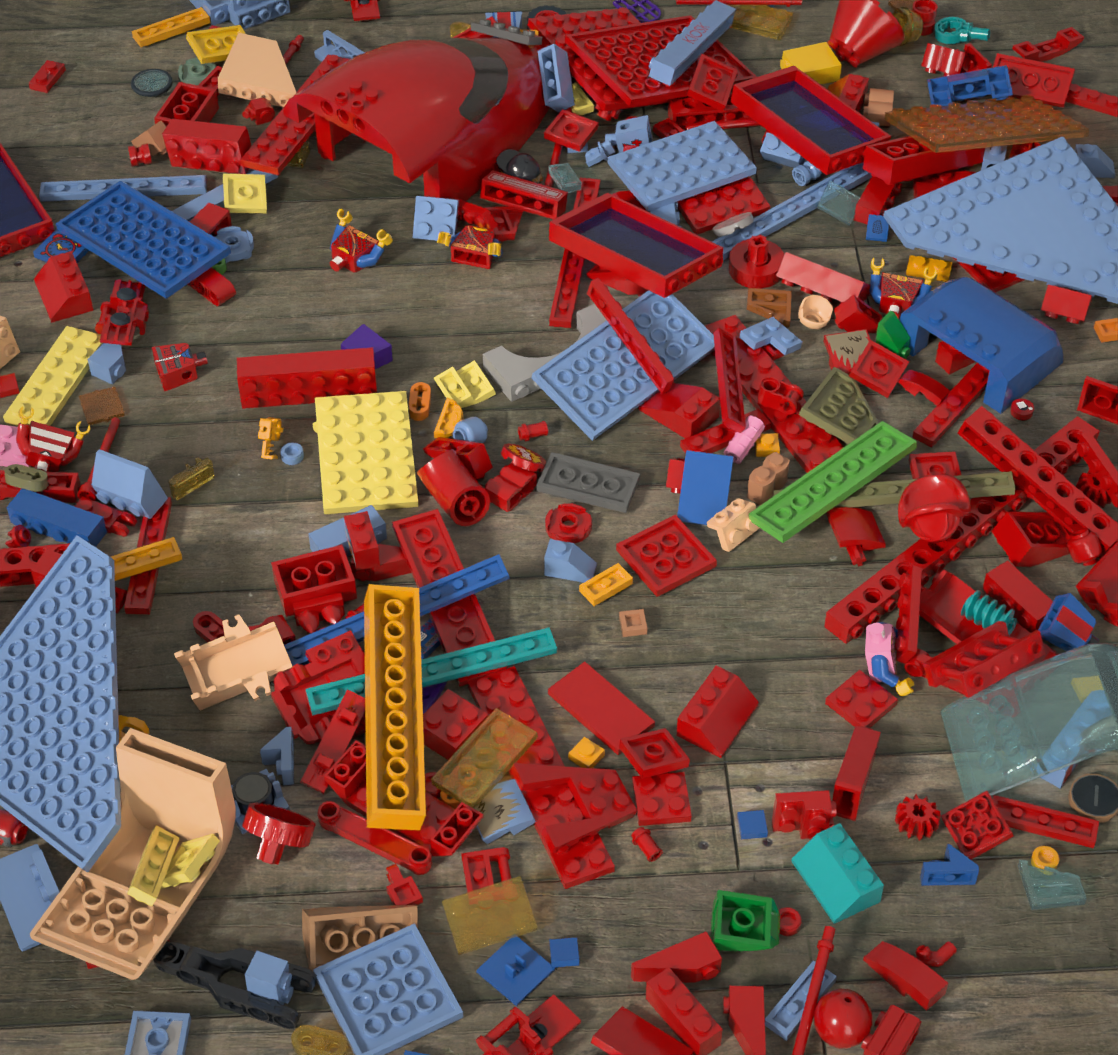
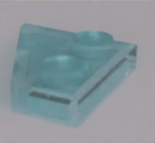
M1019 860L1018 869L1031 910L1085 905L1087 898L1078 875L1059 872L1047 866L1043 870L1029 866L1026 860Z

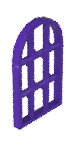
M625 0L613 1V5L616 8H621L619 3L622 2L627 6L628 10L631 9L635 12V17L640 23L657 21L661 17L660 9L649 0H632L635 2L633 5H629ZM645 2L652 8L648 9L642 3ZM639 5L645 11L640 13L634 7ZM654 10L658 12V16L653 13ZM649 13L655 19L649 20L645 17V14Z

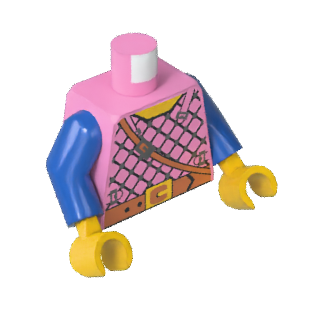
M885 622L868 625L866 627L865 655L870 678L875 682H884L890 687L895 686L900 696H906L914 692L911 688L914 686L911 678L900 681L897 676V651L894 647L898 637V629L893 627L892 624Z

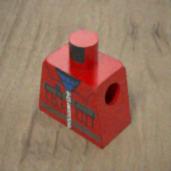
M187 343L152 347L154 362L164 392L196 380L198 378L196 367L208 364L205 351L192 354Z

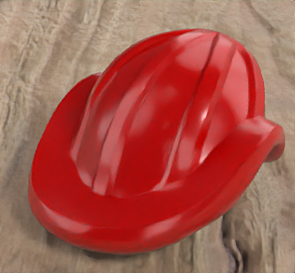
M931 474L914 480L904 489L898 503L900 526L902 528L910 527L917 537L931 543L942 542L950 538L958 528L961 516L967 515L971 511L970 498L965 486L959 479L948 474Z

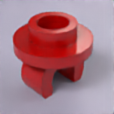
M16 525L8 532L7 535L12 539L6 541L5 544L9 548L27 547L30 545L31 533L23 525Z

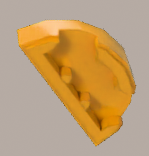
M446 399L434 431V438L452 436L455 425L464 419L463 411L455 400Z

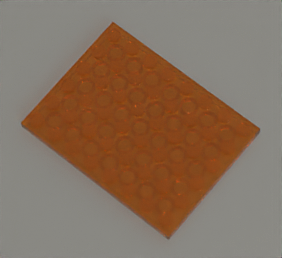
M1023 95L1020 99L1008 97L1000 101L986 99L985 102L980 103L978 101H967V104L952 102L948 106L932 104L929 108L913 106L909 110L894 108L893 111L885 112V120L935 153L1052 141L1062 136L1065 139L1089 136V128L1082 125L1081 122L1074 121L1072 117L1063 115L1061 111L1052 109V106L1043 104V101L1036 100L1031 95Z

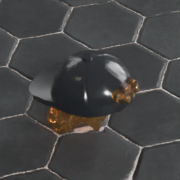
M508 149L497 157L496 162L500 168V173L540 184V181H543L540 166L531 155Z

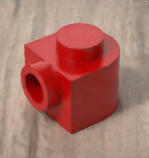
M258 98L250 100L251 109L248 110L251 121H254L256 125H261L273 120L275 111L268 99Z

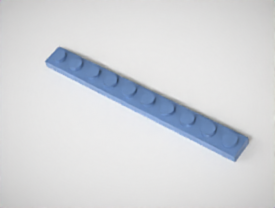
M864 162L843 169L755 217L753 223L743 229L739 228L734 233L719 237L712 242L724 247L723 260L730 256V251L737 243L750 239L752 236L763 235L766 237L872 178L871 173L863 169Z

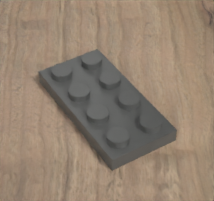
M551 452L537 483V491L627 513L640 481V473Z

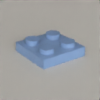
M416 196L413 238L437 241L441 231L450 233L451 237L455 235L459 200Z

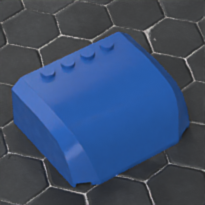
M962 277L949 280L930 291L901 313L900 322L910 336L909 348H911L909 355L915 356L927 346L930 332L987 368L990 372L983 403L1000 414L1008 409L1014 400L1020 399L1059 367L1064 360L1063 349L1055 329L972 278Z

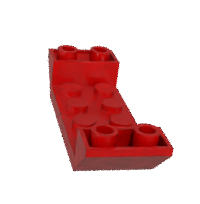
M355 740L324 775V779L348 807L367 818L366 745ZM425 792L426 817L421 829L388 830L418 845L425 846L429 849L432 857L450 856L455 853L484 818V814L463 802L454 809Z

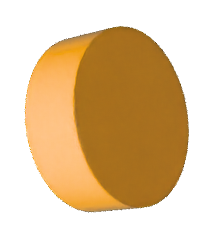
M1039 846L1033 851L1031 864L1040 873H1052L1058 867L1059 854L1049 846Z

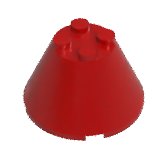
M839 0L830 39L827 42L835 51L834 54L839 61L843 62L845 60L856 68L859 64L900 46L904 41L905 35L901 25L890 11L886 14L878 7L880 3L877 0Z

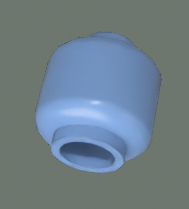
M469 417L455 425L453 438L484 443L487 439L488 429L480 418Z

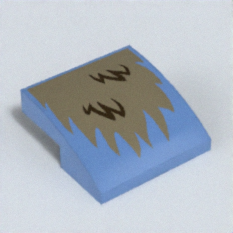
M515 779L489 786L464 799L467 805L484 814V818L479 822L477 828L486 844L493 842L508 832L515 835L536 822Z

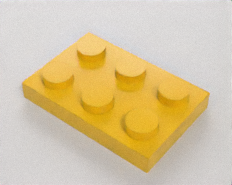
M241 25L187 32L186 39L201 64L226 61L238 33H246Z

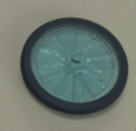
M146 69L137 73L132 78L131 88L141 96H158L171 88L173 79L164 70Z

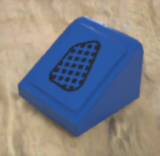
M872 214L868 216L866 240L887 242L889 224L883 216Z

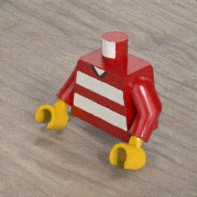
M23 406L19 409L18 415L21 418V422L18 423L16 443L21 454L25 456V463L27 465L34 466L35 469L45 472H58L60 466H67L78 457L84 443L82 439L89 434L90 425L87 431L81 432L79 427L82 421L78 422L76 425L77 435L75 437V432L35 421H31L28 424V420L34 415V409L30 408V415L28 417L22 413Z

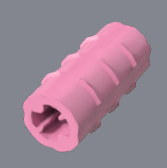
M748 416L745 420L746 428L741 433L736 432L723 453L726 456L734 457L733 463L741 464L765 429L764 423L757 417Z

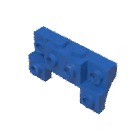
M1007 65L927 79L931 107L937 111L945 110L948 106H952V101L959 102L973 97L982 98L990 94L992 99L1003 100L1013 95Z

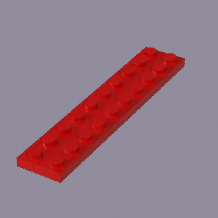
M328 54L296 94L321 76L350 59ZM283 108L240 159L241 166L279 175L315 131L314 113L302 122L297 123L283 114Z
M736 315L705 325L712 334L718 328H721L736 337L742 392L755 409H760L770 421V428L774 433H778V438L806 473L844 448L834 435L827 433L824 429L808 422L799 415L806 403L804 398L797 402L795 413L790 415L762 406L758 402L760 381L763 378L774 377L783 382L792 383L762 347L753 350L739 338L741 331L746 329V327ZM714 350V351L711 352V353H712L713 356L716 358V356H715V350Z
M515 666L468 681V688L477 707L488 714L489 732L512 779H515L511 772L514 763L565 766ZM568 784L522 791L536 820L534 826L564 889L615 872V865L599 833L592 837L588 835L579 839L578 843L570 847L566 845L555 854L551 853L541 833L544 826L585 819Z

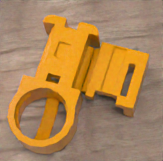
M260 418L258 439L265 440L263 441L261 458L278 459L276 454L270 455V452H274L270 450V447L274 446V444H271V441H279L280 435L283 433L282 421L280 418Z

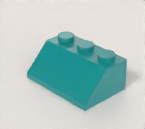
M841 823L817 833L791 860L834 924L881 902L884 884Z

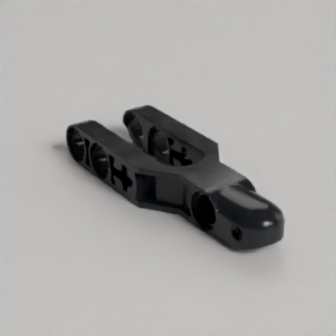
M167 941L153 959L154 965L160 971L177 976L186 983L208 989L220 1008L286 1029H295L301 1017V1014L294 1009L278 1004L277 1000H265L253 996L252 992L219 982L225 973L232 970L245 974L256 952L238 948L217 954L175 941ZM288 963L289 973L292 974L291 987L300 992L311 993L317 982V975L307 968Z

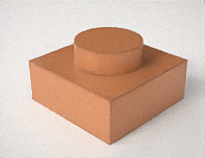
M644 609L619 612L623 637L647 634L648 628Z

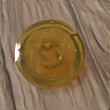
M907 7L896 8L892 15L901 25L905 35V39L900 46L918 40L923 29L921 16Z

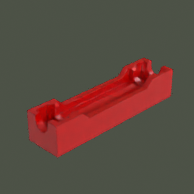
M0 470V500L6 497L14 498L22 488L8 485L5 482V471ZM46 472L48 487L36 493L65 503H77V490L81 486L78 473Z

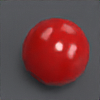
M840 988L827 992L820 998L814 1010L815 1030L824 1042L837 1049H848L857 1046L870 1033L872 1027L871 1008L863 996L856 991Z

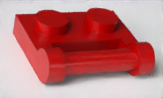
M500 847L461 853L469 905L501 900L512 902L517 899V890L513 887L508 862L510 859L508 848ZM492 861L498 862L502 888L494 887L490 865Z

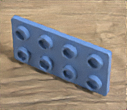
M38 844L0 859V901L21 951L41 944L31 939L30 932L60 893Z

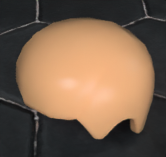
M810 295L803 299L799 307L798 318L804 326L820 330L829 323L833 307L824 297Z

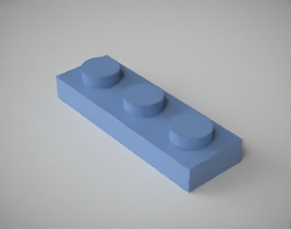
M814 960L765 1018V1026L786 1041L800 1025L816 963ZM827 969L825 970L818 1001L836 982L837 976Z

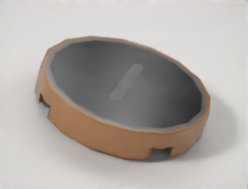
M1086 774L1078 777L1072 783L1068 795L1069 804L1072 809L1078 812L1079 816L1104 823L1118 814V786L1111 779L1099 774Z

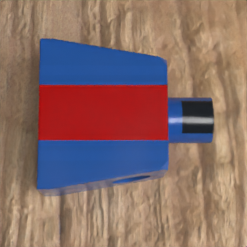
M1071 593L1056 596L1038 629L1042 639L1068 652L1081 650L1083 647L1092 651L1099 643V639L1091 634L1096 624V619Z

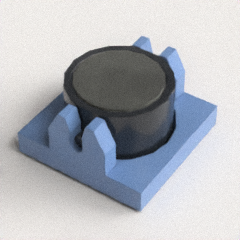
M267 769L260 772L245 773L238 777L234 784L231 785L236 807L235 823L242 835L249 832L242 827L250 803H265L290 810L283 797L279 781H276L274 773H269Z

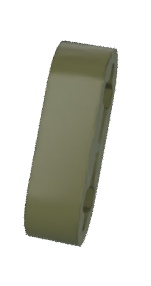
M19 464L10 465L4 470L5 482L8 485L36 492L45 490L48 487V478L45 471Z

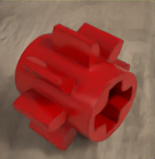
M598 104L595 107L599 110L597 116L609 122L612 117L617 119L621 110L603 111Z

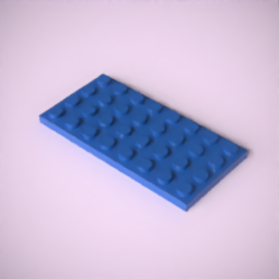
M122 181L117 182L56 223L58 231L166 299L231 254L230 246Z

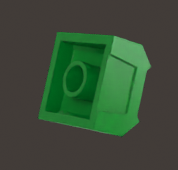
M723 890L717 891L711 914L710 936L717 950L756 951L771 949L779 944L780 913L773 898Z

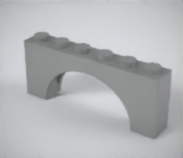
M595 304L577 311L576 328L580 332L577 341L606 321ZM499 346L483 354V370L507 398L513 402L541 389L531 378L532 373L560 353L547 357L530 358L513 354L503 346Z

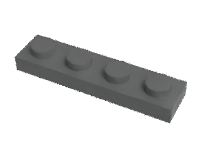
M480 19V22H471L472 31L527 45H542V37L535 35V31L523 30L521 32L519 27L509 26V28H505L506 24L494 23L493 25L491 20Z

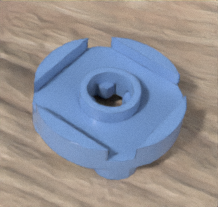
M231 226L217 231L215 238L230 246L231 254L225 257L226 263L249 259L252 256L254 242L253 236L248 230H246V233L241 231V227Z

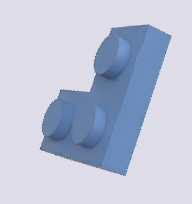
M774 317L742 330L739 336L753 350L771 343L784 355L801 349L802 341Z

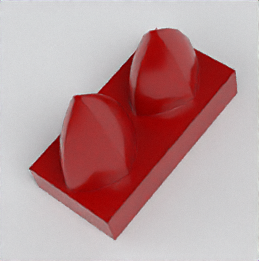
M341 592L292 603L296 625L301 626L311 634L316 631L319 621L326 620L331 624L340 622L342 616H345Z

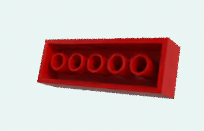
M957 125L866 146L863 169L871 173V176L882 179L884 183L895 185L897 182L912 181V179L919 177L925 178L931 174H942L944 171L958 170L961 167H972L974 164L983 163L987 139Z
M373 347L237 358V381L242 409L315 403L316 397L377 393Z

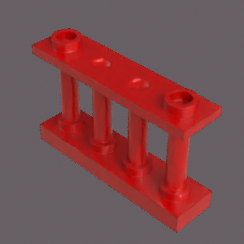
M998 621L929 659L923 665L929 686L936 688L950 679L962 682L965 697L969 698L1046 653L1040 631L1036 630L1018 639L1009 636L1006 622Z

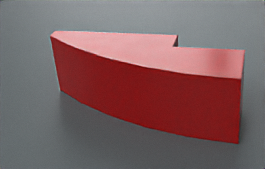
M882 941L863 957V961L903 997L908 994L926 1011L946 994L948 987L946 980L923 962L894 945Z

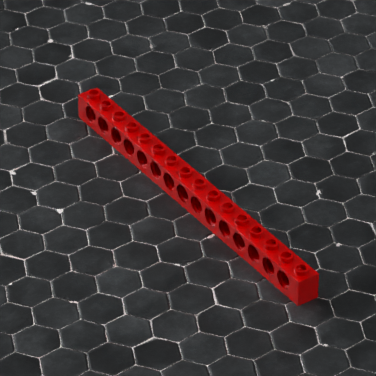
M1077 416L1034 451L1054 469L1064 475L1070 466L1078 464L1083 458L1077 452V444L1081 433L1090 431L1097 441L1100 431ZM1015 483V494L972 498L970 500V513L961 516L960 524L950 538L938 543L919 539L826 612L824 627L845 644L853 638H859L868 625L877 623L882 615L893 611L897 606L901 589L899 587V579L903 573H906L913 565L922 568L921 585L924 586L935 573L942 572L950 561H956L964 550L972 548L982 536H987L1006 512L1019 511L1023 504L1029 499L1032 500V498Z

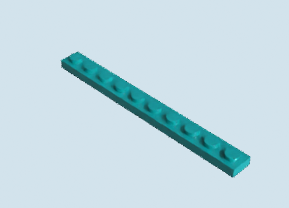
M550 627L422 659V687L556 654L557 646ZM365 674L307 688L306 696L312 716L338 709L347 689L365 698Z

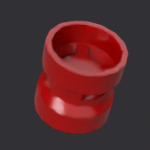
M148 143L142 144L137 148L135 146H128L132 167L138 166L139 163L152 164Z

